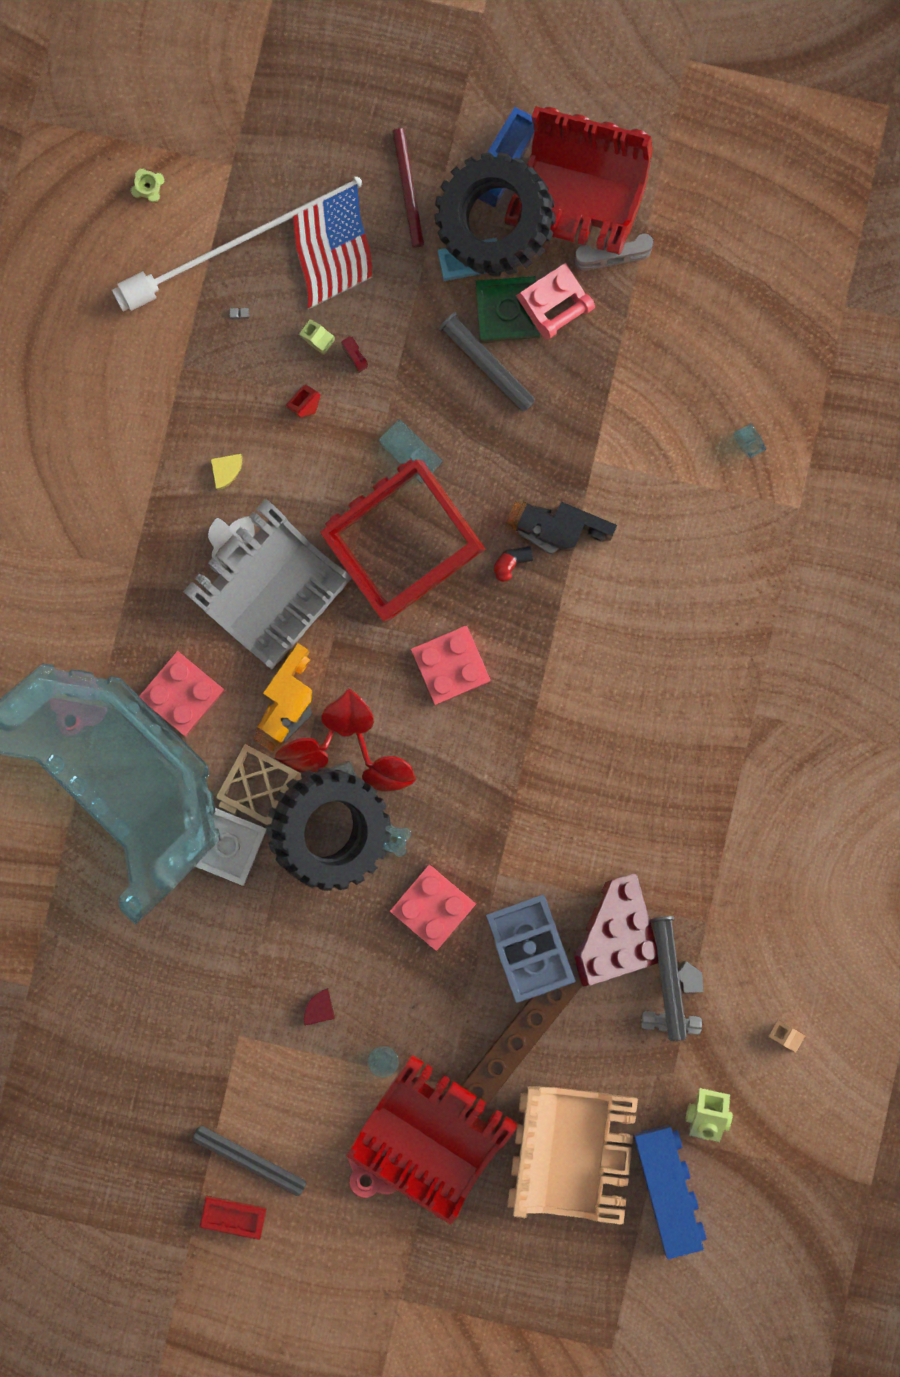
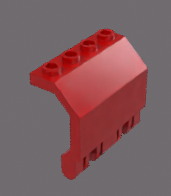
M535 106L531 116L534 136L531 155L527 165L532 167L549 188V194L553 197L555 206L552 208V211L556 215L555 224L550 227V230L553 232L552 237L573 243L578 238V244L585 246L594 226L601 228L596 248L604 250L607 245V252L620 255L646 189L653 152L651 136L642 130L632 129L630 131L619 128L611 122L599 123L591 121L586 116L580 114L572 116L561 113L553 107L541 108ZM514 194L506 211L504 223L517 227L521 218L522 204L518 196Z
M412 1054L376 1105L346 1157L407 1196L411 1201L418 1203L433 1213L437 1218L452 1225L475 1182L498 1150L503 1148L515 1131L518 1123L505 1116L497 1129H494L503 1113L496 1110L488 1122L485 1123L478 1118L483 1112L486 1103L481 1099L468 1112L477 1096L454 1081L444 1095H442L450 1079L443 1076L437 1082L435 1089L425 1084L424 1082L429 1079L433 1068L427 1064L416 1078L415 1076L424 1062Z

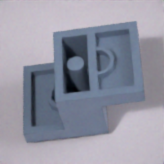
M544 894L486 915L516 1003L575 982Z

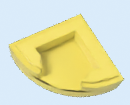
M241 454L211 459L217 490L226 488L237 477L242 467Z

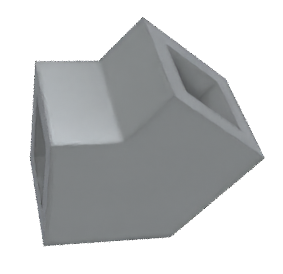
M684 961L678 970L679 980L682 982V992H703L702 972L687 961Z

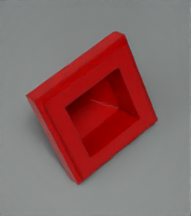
M305 384L285 407L300 417L315 414L321 394Z

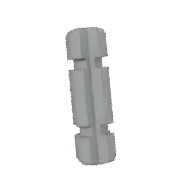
M650 1011L642 1013L641 1028L654 1030V1027H656L658 1031L668 1032L665 1013H660L659 1015H655L656 1012ZM684 1015L687 1034L699 1035L702 1029V1019L697 1016H689L687 1019Z

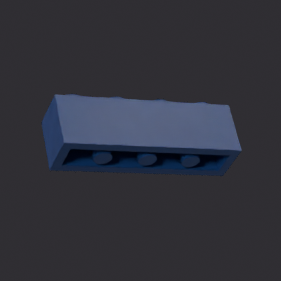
M667 1124L633 1133L667 1260L704 1250L702 1241L707 1240L703 1223H697L694 1211L699 1208L694 1191L688 1192L685 1180L691 1178L686 1161L680 1162L677 1151L682 1149L678 1130L672 1131L671 1126Z

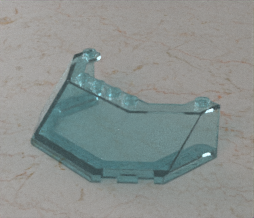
M43 663L0 699V755L36 761L124 848L129 887L120 895L119 907L136 925L177 886L220 840L219 829L215 828L213 814L216 812L213 793L208 791L206 780L209 776L208 765L121 678L110 676L108 679L94 677L91 672L76 669L66 672L56 670L54 665Z

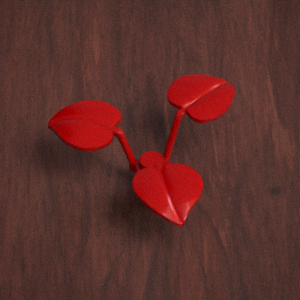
M350 688L322 711L321 721L329 729L323 744L319 745L313 738H299L285 744L275 754V760L297 772L304 773L309 770L316 772L318 768H324L328 763V755L324 751L328 748L334 732L345 737L356 733L365 765L368 767V769L362 772V780L379 791H396L408 787L416 780L410 764L399 757L385 756L378 758L374 763L370 760L362 733L369 731L373 727L374 716L368 705Z

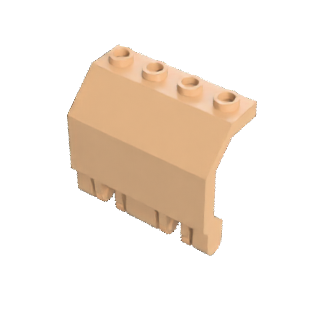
M528 1086L527 1094L521 1093L519 1112L524 1113L523 1125H517L515 1144H521L519 1157L513 1156L511 1175L517 1176L516 1188L509 1189L508 1207L513 1208V1216L526 1218L527 1213H547L586 1218L598 1222L624 1224L625 1209L601 1206L600 1204L626 1206L625 1198L618 1195H602L603 1184L619 1187L628 1186L629 1178L603 1173L629 1175L632 1147L607 1143V1141L633 1143L634 1136L627 1133H611L609 1128L610 1121L624 1124L635 1123V1115L611 1112V1110L636 1112L638 1098L559 1087Z

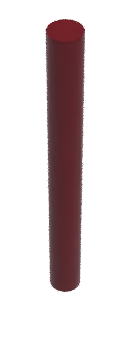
M397 128L393 130V137L412 247L416 248L424 246L405 131L404 128Z

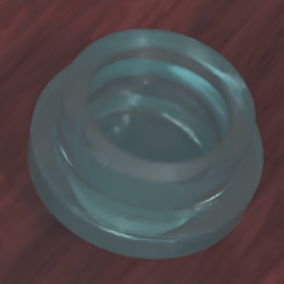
M387 1046L375 1048L368 1057V1067L378 1077L391 1076L399 1065L397 1053Z

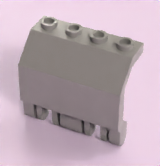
M264 499L256 510L268 521L265 522L255 512L249 516L251 521L260 528L256 535L252 537L246 529L239 527L236 533L247 545H244L237 537L232 535L215 555L227 568L225 569L212 558L208 564L220 576L211 584L208 578L198 574L195 580L206 591L204 592L191 582L183 592L270 669H273L298 639L304 635L305 631L318 616L324 612L332 600L344 589L352 577L313 546L273 504Z

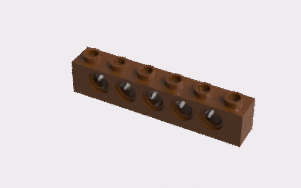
M572 947L565 954L575 982L529 998L461 1083L460 1086L477 1096L471 1108L474 1107L479 1099L486 1102L485 1107L488 1105L582 987L574 958L576 950Z

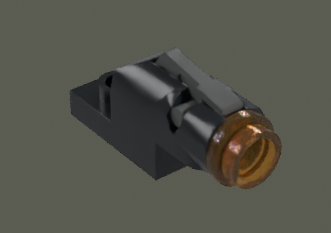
M515 501L506 521V524L513 526L512 530L517 531L520 536L549 554H553L558 549L574 551L583 529L587 530V535L595 540L604 542L606 538L611 541L617 527L614 523L564 502L560 503L556 514H552L551 509L533 506L524 501L522 504Z

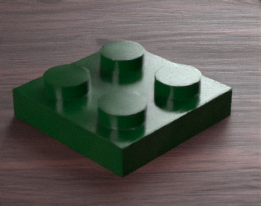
M536 276L476 280L480 342L540 338V332L516 296L534 284Z

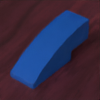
M514 107L487 153L490 152L494 157H497L498 153H505L512 159L517 157L522 160L534 136L531 115ZM506 188L492 189L485 192L478 199L496 207Z

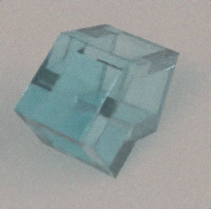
M752 423L736 431L733 435L740 449L748 458H752L766 450L761 435L756 431Z

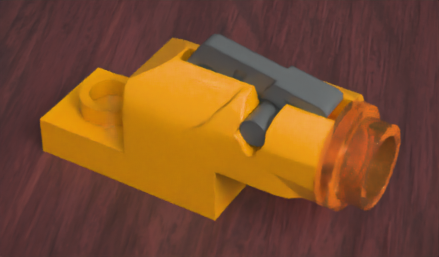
M297 643L263 693L274 703L272 706L268 704L261 722L254 730L257 733L253 739L271 752L277 746L280 748L282 743L286 742L312 715L309 707L312 699V690L293 677L296 672L301 675L310 662V659L307 658L310 653L309 650Z

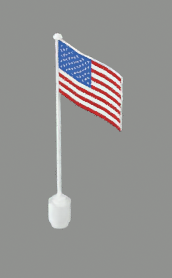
M353 177V181L156 279L151 274L146 276L142 271L118 283V287L112 289V292L123 312L128 309L131 311L157 299L155 292L159 291L157 284L293 217L296 250L307 285L308 309L372 278L371 251L359 209L358 188L361 187L362 180L359 177Z

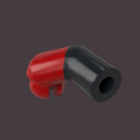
M531 546L504 551L494 564L493 571L496 573L497 580L501 582L509 581L512 578L511 571L516 564L533 561Z

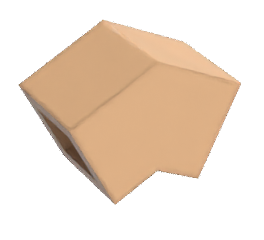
M778 1020L769 1037L796 1053L805 1035Z

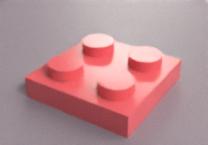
M467 625L411 649L435 706L491 682Z
M177 651L138 698L187 737L225 690Z
M429 864L390 912L437 951L476 903Z

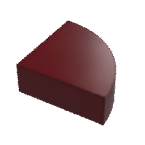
M349 336L341 341L343 350L357 371L360 373L368 368L367 360L358 350L359 346L354 338Z
M329 988L318 992L307 1004L304 1013L305 1026L335 1019Z

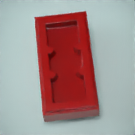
M206 1195L199 1228L260 1240L267 1208Z

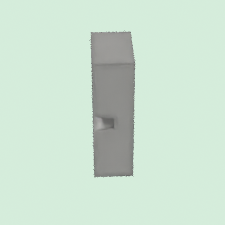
M230 308V319L249 318V308Z

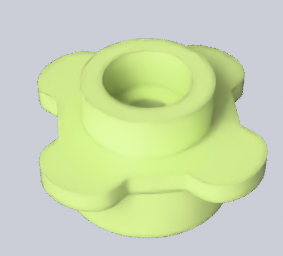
M139 169L135 174V186L131 188L132 195L135 198H148L150 202L158 201L160 198V186L165 182L163 175ZM150 183L151 186L146 188L145 184Z

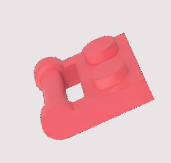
M566 263L516 295L540 334L547 340L555 336L558 329L582 313L588 314L595 308L593 299L585 294ZM571 296L575 302L574 305L551 320L546 318L544 313Z

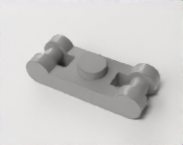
M640 234L635 241L624 244L620 255L607 252V245L604 250L592 249L588 245H582L576 251L575 266L581 271L646 259L651 253L653 239L648 234Z

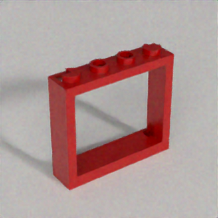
M410 459L398 466L397 471L399 473L391 479L385 477L373 485L374 491L367 497L361 495L354 499L348 505L350 510L342 516L337 513L330 517V520L325 523L327 527L320 531L325 541L382 621H390L486 550L423 460L416 459L413 461ZM420 475L468 544L387 603L339 534L416 476Z

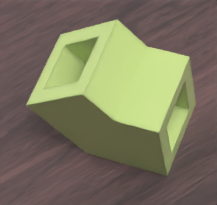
M309 320L299 333L310 346L323 355L335 341L334 335L329 333L322 325L312 320Z

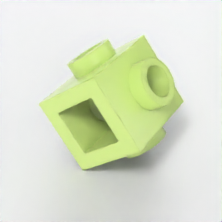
M699 1088L695 1103H689L686 1112V1122H690L689 1136L720 1142L724 1130L729 1131L732 1122V1112H729V1094Z

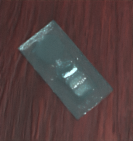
M400 419L378 440L400 464H404L410 459L413 461L416 459L423 460L431 473H433L443 463ZM420 475L415 477L421 484L424 482Z

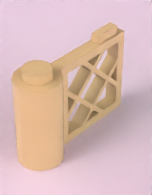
M244 744L216 796L217 799L221 800L219 807L234 815L240 810L266 825L272 824V818L268 815L264 817L256 812L253 800L269 795L272 807L276 809L279 801L274 799V793L279 791L285 793L289 789L286 783L291 779L297 781L302 779L301 773ZM250 753L259 758L262 770L246 775L243 763ZM265 762L273 765V767L266 769ZM280 769L289 774L283 786L272 789L268 773ZM240 771L241 777L236 778L237 774ZM263 775L268 791L252 795L248 779ZM243 781L247 794L246 798L234 801L226 796L232 784ZM249 802L251 809L247 808L242 804Z

